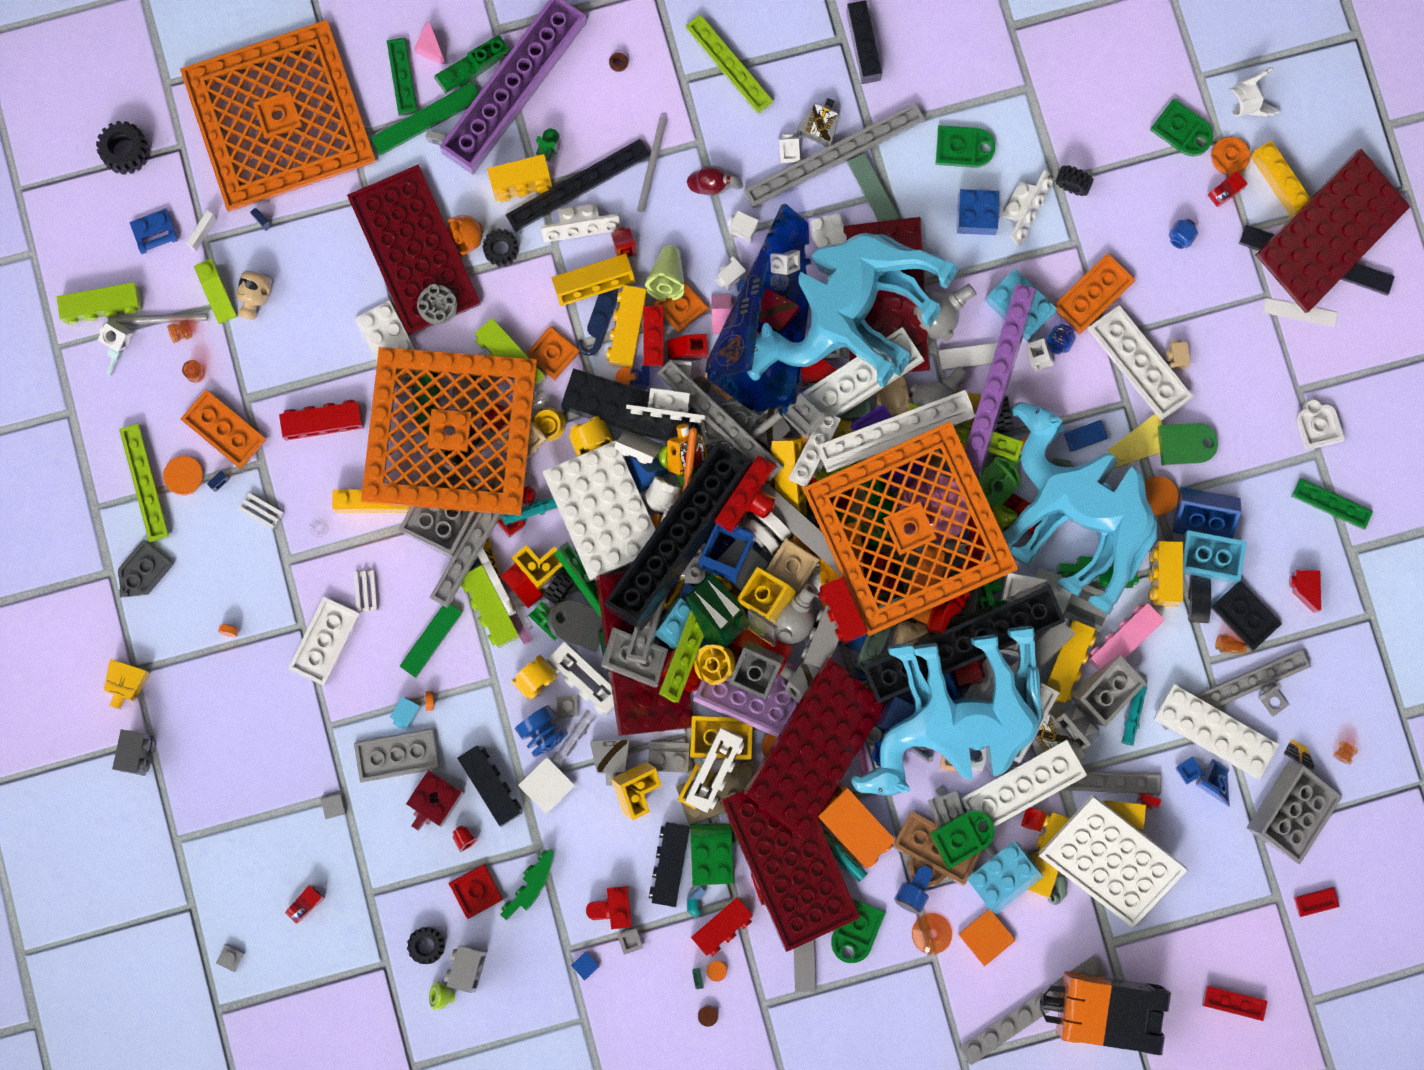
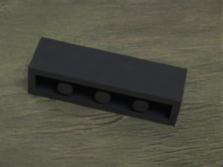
M867 1L848 3L846 14L861 84L881 81L882 71Z
M477 745L457 759L497 824L502 828L522 815L519 811L522 807L517 799L512 800L509 795L512 791L506 781L502 783L498 776L501 773L496 765L491 766L488 758H490V755L485 747L480 748Z
M666 822L665 826H661L659 838H663L662 846H658L656 858H659L658 867L654 866L652 878L656 879L655 886H650L648 897L652 899L653 904L676 908L690 826Z

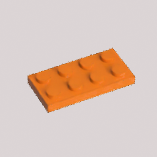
M1107 253L1054 304L1058 309L1056 313L1080 335L1136 280Z
M207 389L180 418L181 421L240 470L267 441L265 437Z

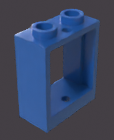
M715 524L699 559V568L736 583L755 542V534L750 529L744 527L742 529L736 527L731 533ZM720 533L747 543L736 568L709 558Z

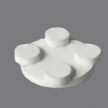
M839 214L827 215L812 220V238L818 248L826 245L841 244L846 241L847 237L843 233L844 224Z

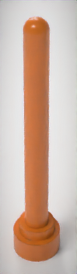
M690 428L683 491L692 479L697 437L696 428Z

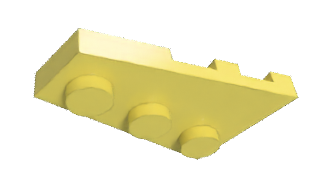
M1156 414L1107 450L1108 453L1116 457L1117 464L1114 469L1160 454L1158 426L1162 425V422Z

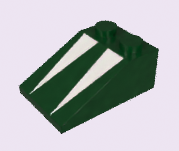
M709 573L685 596L708 645L720 644L726 648L750 625L743 607L713 573Z

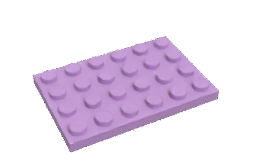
M735 657L736 664L739 660V657ZM788 661L786 662V665L794 670H797L799 667ZM778 674L766 700L730 684V679L716 685H710L704 680L701 681L693 699L694 702L775 737H778L798 704L785 692L789 680Z

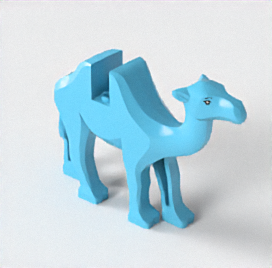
M862 233L851 237L841 244L820 247L811 255L818 270L829 277L827 284H824L800 272L799 285L812 310V322L809 333L802 342L794 343L773 331L768 323H764L761 333L756 337L752 345L751 356L748 361L749 366L746 367V371L752 380H759L762 373L777 360L791 366L808 367L817 363L834 350L843 347L849 348L853 354L870 364L877 371V382L882 387L888 384L894 373L899 376L903 373L911 360L909 351L887 340L882 334L873 330L865 321L875 302L877 291L895 292L907 297L921 310L924 325L931 327L941 312L940 303L930 299L919 287L916 280L901 272V270H927L938 276L941 287L948 288L958 272L956 264L950 261H945L943 258L931 255L923 250H914L906 247L884 234ZM879 353L885 354L886 356H888L889 358H891V361L886 360V359H885L881 354H879Z
M1019 402L1011 408V414L1019 417L1031 431L1022 449L1021 463L1024 471L1039 492L1034 502L1022 511L1007 530L1002 532L1013 558L1029 566L1033 558L1036 557L1042 546L1052 537L1054 532L1069 520L1087 530L1101 533L1102 537L1099 547L1092 561L1074 576L1059 578L1057 584L1074 596L1079 597L1082 588L1097 577L1107 573L1114 563V572L1105 592L1100 595L1090 596L1088 599L1090 604L1110 615L1114 604L1118 602L1124 588L1134 578L1146 554L1157 540V521L1147 501L1145 481L1140 472L1131 466L1114 492V488L1105 483L1117 464L1115 455L1110 453L1102 454L1076 467H1060L1050 463L1045 456L1046 450L1058 433L1065 431L1062 419L1046 408ZM1041 521L1035 528L1032 538L1025 546L1012 547L1024 532Z
M1022 626L1008 629V635L1019 644L1020 657L1015 674H1013L1012 669L998 649L996 634L971 638L972 644L984 651L993 669L994 690L992 701L979 698H962L957 700L950 698L941 671L937 643L916 646L912 643L888 646L889 654L899 658L905 666L909 686L915 698V712L885 733L880 746V767L864 775L853 776L851 782L854 788L861 793H874L884 796L909 792L910 788L906 783L902 756L906 749L913 746L927 747L940 752L965 779H973L969 748H972V750H982L986 747L988 768L992 775L997 776L1006 772L1017 753L1033 741L1043 719L1040 700V676L1036 666L1035 641L1033 640L1034 628L1032 626ZM915 655L926 660L928 667L927 682L919 670Z

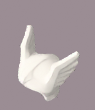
M1273 67L1237 82L1236 85L1228 89V91L1235 93L1239 100V105L1232 112L1234 116L1241 117L1250 114L1267 117L1268 115L1274 116V114L1280 113L1281 110L1263 102V92L1256 84L1258 80L1274 70Z
M654 476L649 489L641 492L640 496L646 510L650 507L655 512L663 513V520L679 498L682 488L666 483L663 477Z

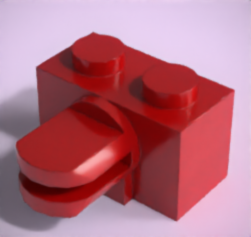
M628 886L607 888L608 899L591 901L586 906V915L589 919L594 921L610 919L611 930L632 927Z

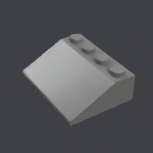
M435 459L433 464L436 466L440 461ZM445 464L438 470L445 476L453 469ZM459 471L464 478L467 476V474ZM435 472L427 479L434 485L441 477ZM455 473L448 481L454 487L461 479ZM472 477L467 482L474 488L481 481ZM426 481L423 482L422 486L430 487ZM444 482V483H443L442 485H440L438 488H449V487H448V485ZM465 484L459 488L462 490H470ZM485 485L478 490L490 492ZM410 507L398 530L452 559L479 512Z
M1288 761L1246 828L1259 839L1300 865L1342 799V796L1304 765Z

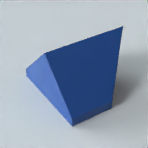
M631 455L625 456L626 465L639 494L645 491V489H649L654 476L664 477L669 473L656 457L652 463L644 464L639 462L636 457Z
M1212 759L1204 774L1201 775L1196 783V786L1230 807L1229 769Z

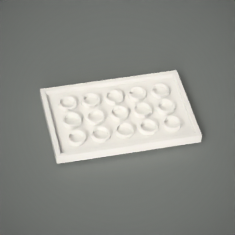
M616 441L542 471L589 581L596 579L598 575L608 574L633 563L655 532L654 525L626 462L619 450L614 448Z
M1093 794L1039 852V856L1132 928L1137 925L1187 871L1185 865Z

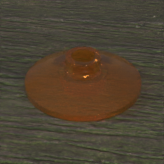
M934 913L925 914L918 918L912 927L913 943L923 953L930 955L939 954L950 945L952 928L949 922L941 915ZM931 930L936 931V937L931 938L929 932Z

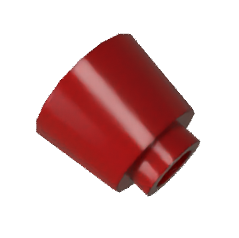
M461 825L452 832L454 834L452 838L459 852L467 850L478 841V838L468 827Z

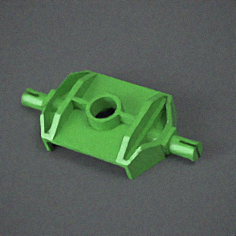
M1019 454L1018 461L1016 462L995 456L990 457L993 460L982 472L979 481L990 508L996 504L1003 505L1019 487L1021 476L1016 464L1020 461L1021 454ZM997 481L999 489L995 492L993 485Z

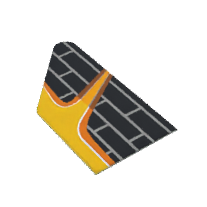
M1291 739L1284 755L1310 769H1314L1308 748Z

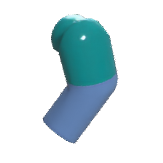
M701 886L687 898V912L693 917H698L701 914L699 900L706 894Z

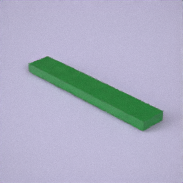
M473 82L374 135L371 137V140L380 156L469 108L479 92Z

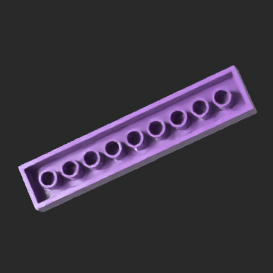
M549 0L439 146L441 153L474 175L586 25V15L564 0Z

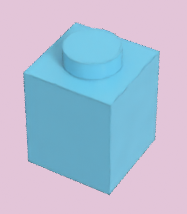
M401 696L390 716L394 720L392 724L401 729L404 727L410 729L421 707Z

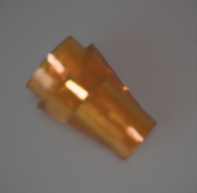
M1226 633L1224 635L1219 634L1216 639L1215 649L1219 650L1220 653L1244 655L1247 650V643H1243Z

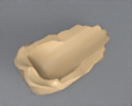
M903 375L875 393L876 408L884 404L892 417L907 412L909 404L912 402Z

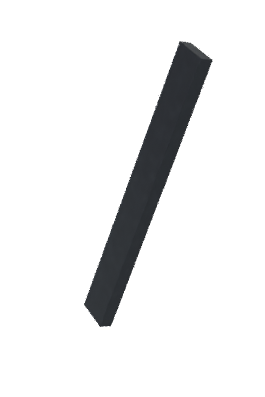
M638 139L505 214L516 233L649 158L650 154L642 140Z
M1245 225L1239 244L1259 251L1275 234ZM1356 263L1340 280L1388 296L1395 276Z

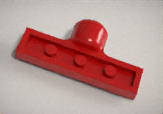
M758 455L715 519V523L732 533L746 512H752L761 518H766L775 505V498L764 492L762 487L775 469V465Z

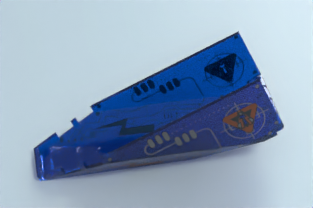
M786 203L780 206L706 362L705 372L707 373V379L733 399L742 403L751 411L755 409L756 412L796 404L801 367L791 366L777 360L762 373L761 378L757 381L752 380L747 371L752 370L757 332H759L763 325L759 321L762 298L766 288L801 307L800 311L782 333L775 329L773 331L794 343L802 342L805 339L809 303L799 285L800 272L807 275L806 265L811 264V259H806L805 245L810 244L808 222ZM791 250H800V270L788 275L771 272L770 255L772 253L783 254Z

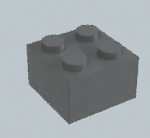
M747 641L729 683L766 700L785 657Z
M120 729L112 769L145 776L146 772H149L151 761L148 760L150 752H153L155 746L153 736Z

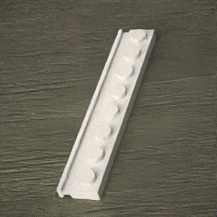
M966 390L819 444L816 447L828 474L870 458L949 421L955 426L974 419L976 414H974L972 404Z

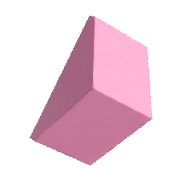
M430 22L425 24L414 47L416 54L439 64H444L445 62Z
M731 294L711 295L712 334L732 333V327H730L732 326Z

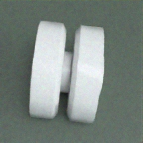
M772 512L766 518H761L753 513L756 521L748 518L741 527L750 529L755 534L754 543L773 556L780 547L776 540L783 542L785 538L789 539L792 534Z

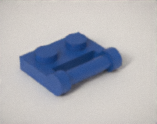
M167 209L129 222L141 255L147 253V250L171 241L173 243L178 241ZM165 231H168L169 233L165 236L159 237L149 242H143L144 239L163 233Z

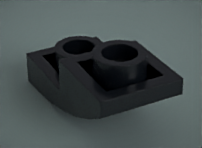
M1190 579L1188 621L1209 623L1211 613V581Z

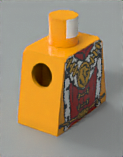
M688 424L678 425V436L669 439L667 442L668 471L678 475H682L685 472L689 436ZM697 434L693 470L701 467L708 457L700 434Z

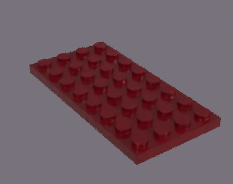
M1361 148L1327 180L1255 256L1303 312L1308 313L1410 208V205Z
M419 164L347 195L409 336L434 325L426 322L421 317L417 308L420 294L432 284L445 286L454 293L457 300V311L454 316L481 305Z
M921 217L846 225L843 227V233L847 237L846 241L862 233L884 234L906 247L914 250H923ZM901 270V272L913 277L926 294L925 270ZM878 290L875 302L865 318L866 323L885 338L903 327L924 359V362L908 372L930 370L927 330L920 327L921 322L918 320L917 315H914V308L917 306L905 296L895 292ZM849 349L850 361H852L857 356Z
M625 573L596 576L606 647L613 628L632 635L634 632V626L610 613L604 604ZM674 586L672 587V589H671L670 592L668 593V595H667V597H666L665 603L668 601V599H669V597L671 596L673 590L675 589ZM654 637V644L667 648L668 652L673 651L657 637ZM609 670L618 736L690 729L692 727L693 710L690 692L683 690L679 703L672 702L659 694L665 677L660 676L658 687L654 688Z
M826 657L743 793L799 838L806 839L818 820V816L824 810L876 724L885 702L878 703L872 691L831 657Z
M744 790L720 800L785 952L860 919L818 820L807 838L801 839L743 793Z

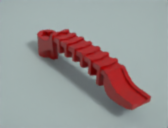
M971 516L969 521L970 527L977 529L975 522ZM969 530L968 539L973 543L976 532ZM979 534L976 544L985 547ZM967 545L965 547L968 553L971 548V545ZM974 547L971 558L981 561L985 551ZM969 560L966 570L979 564ZM960 565L958 568L963 569L964 565ZM967 592L948 601L947 604L943 603L934 607L928 620L927 630L943 634L950 619L955 614L960 613L962 607H965V601L970 596V593Z

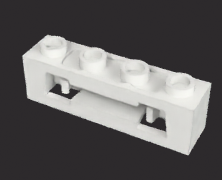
M563 642L548 658V661L551 663L550 665L555 669L556 674L561 672L565 676L563 680L571 688L575 685L580 690L578 694L585 701L590 699L595 704L593 708L600 715L603 713L608 715L614 709L611 685L571 647ZM568 655L577 661V666L600 688L602 686L605 687L611 695H608L601 689L597 693L603 700L600 702L586 684L572 671L568 672L562 666L564 663L571 669L574 665V662L568 658Z
M720 727L685 799L686 803L706 813L709 808L713 810L718 800L715 797L717 791L723 790L727 782L724 777L727 772L731 773L736 763L733 759L736 753L740 755L745 745L742 742V736ZM722 740L723 744L719 752L726 754L730 746L732 749L729 755L725 756L711 785L712 790L709 796L706 797L709 787L703 785L718 754L716 750ZM700 783H702L701 789H700L699 793L697 794L696 791H697V789H698Z

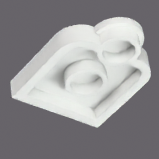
M1314 399L1305 402L1302 411L1296 418V424L1305 451L1343 442L1345 437L1336 410L1332 406L1322 405Z

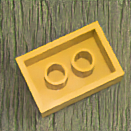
M544 154L487 168L496 202H507L513 197L523 198L529 196L530 193H543L552 188Z
M1158 541L1152 547V550H1149V562H1152V569H1149L1148 577L1149 581H1152V589H1149L1148 598L1149 601H1152V607H1177L1183 602V542Z
M692 716L690 758L705 759L720 727H723L742 736V742L745 743L740 755L736 753L733 760L751 761L752 726L730 717ZM721 740L716 750L718 754L715 759L724 760L725 756L729 755L732 747H729L726 754L719 752L723 744Z

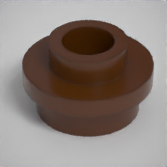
M614 53L609 58V66L615 72H622L628 66V58L623 53ZM620 60L622 64L616 65L615 62Z

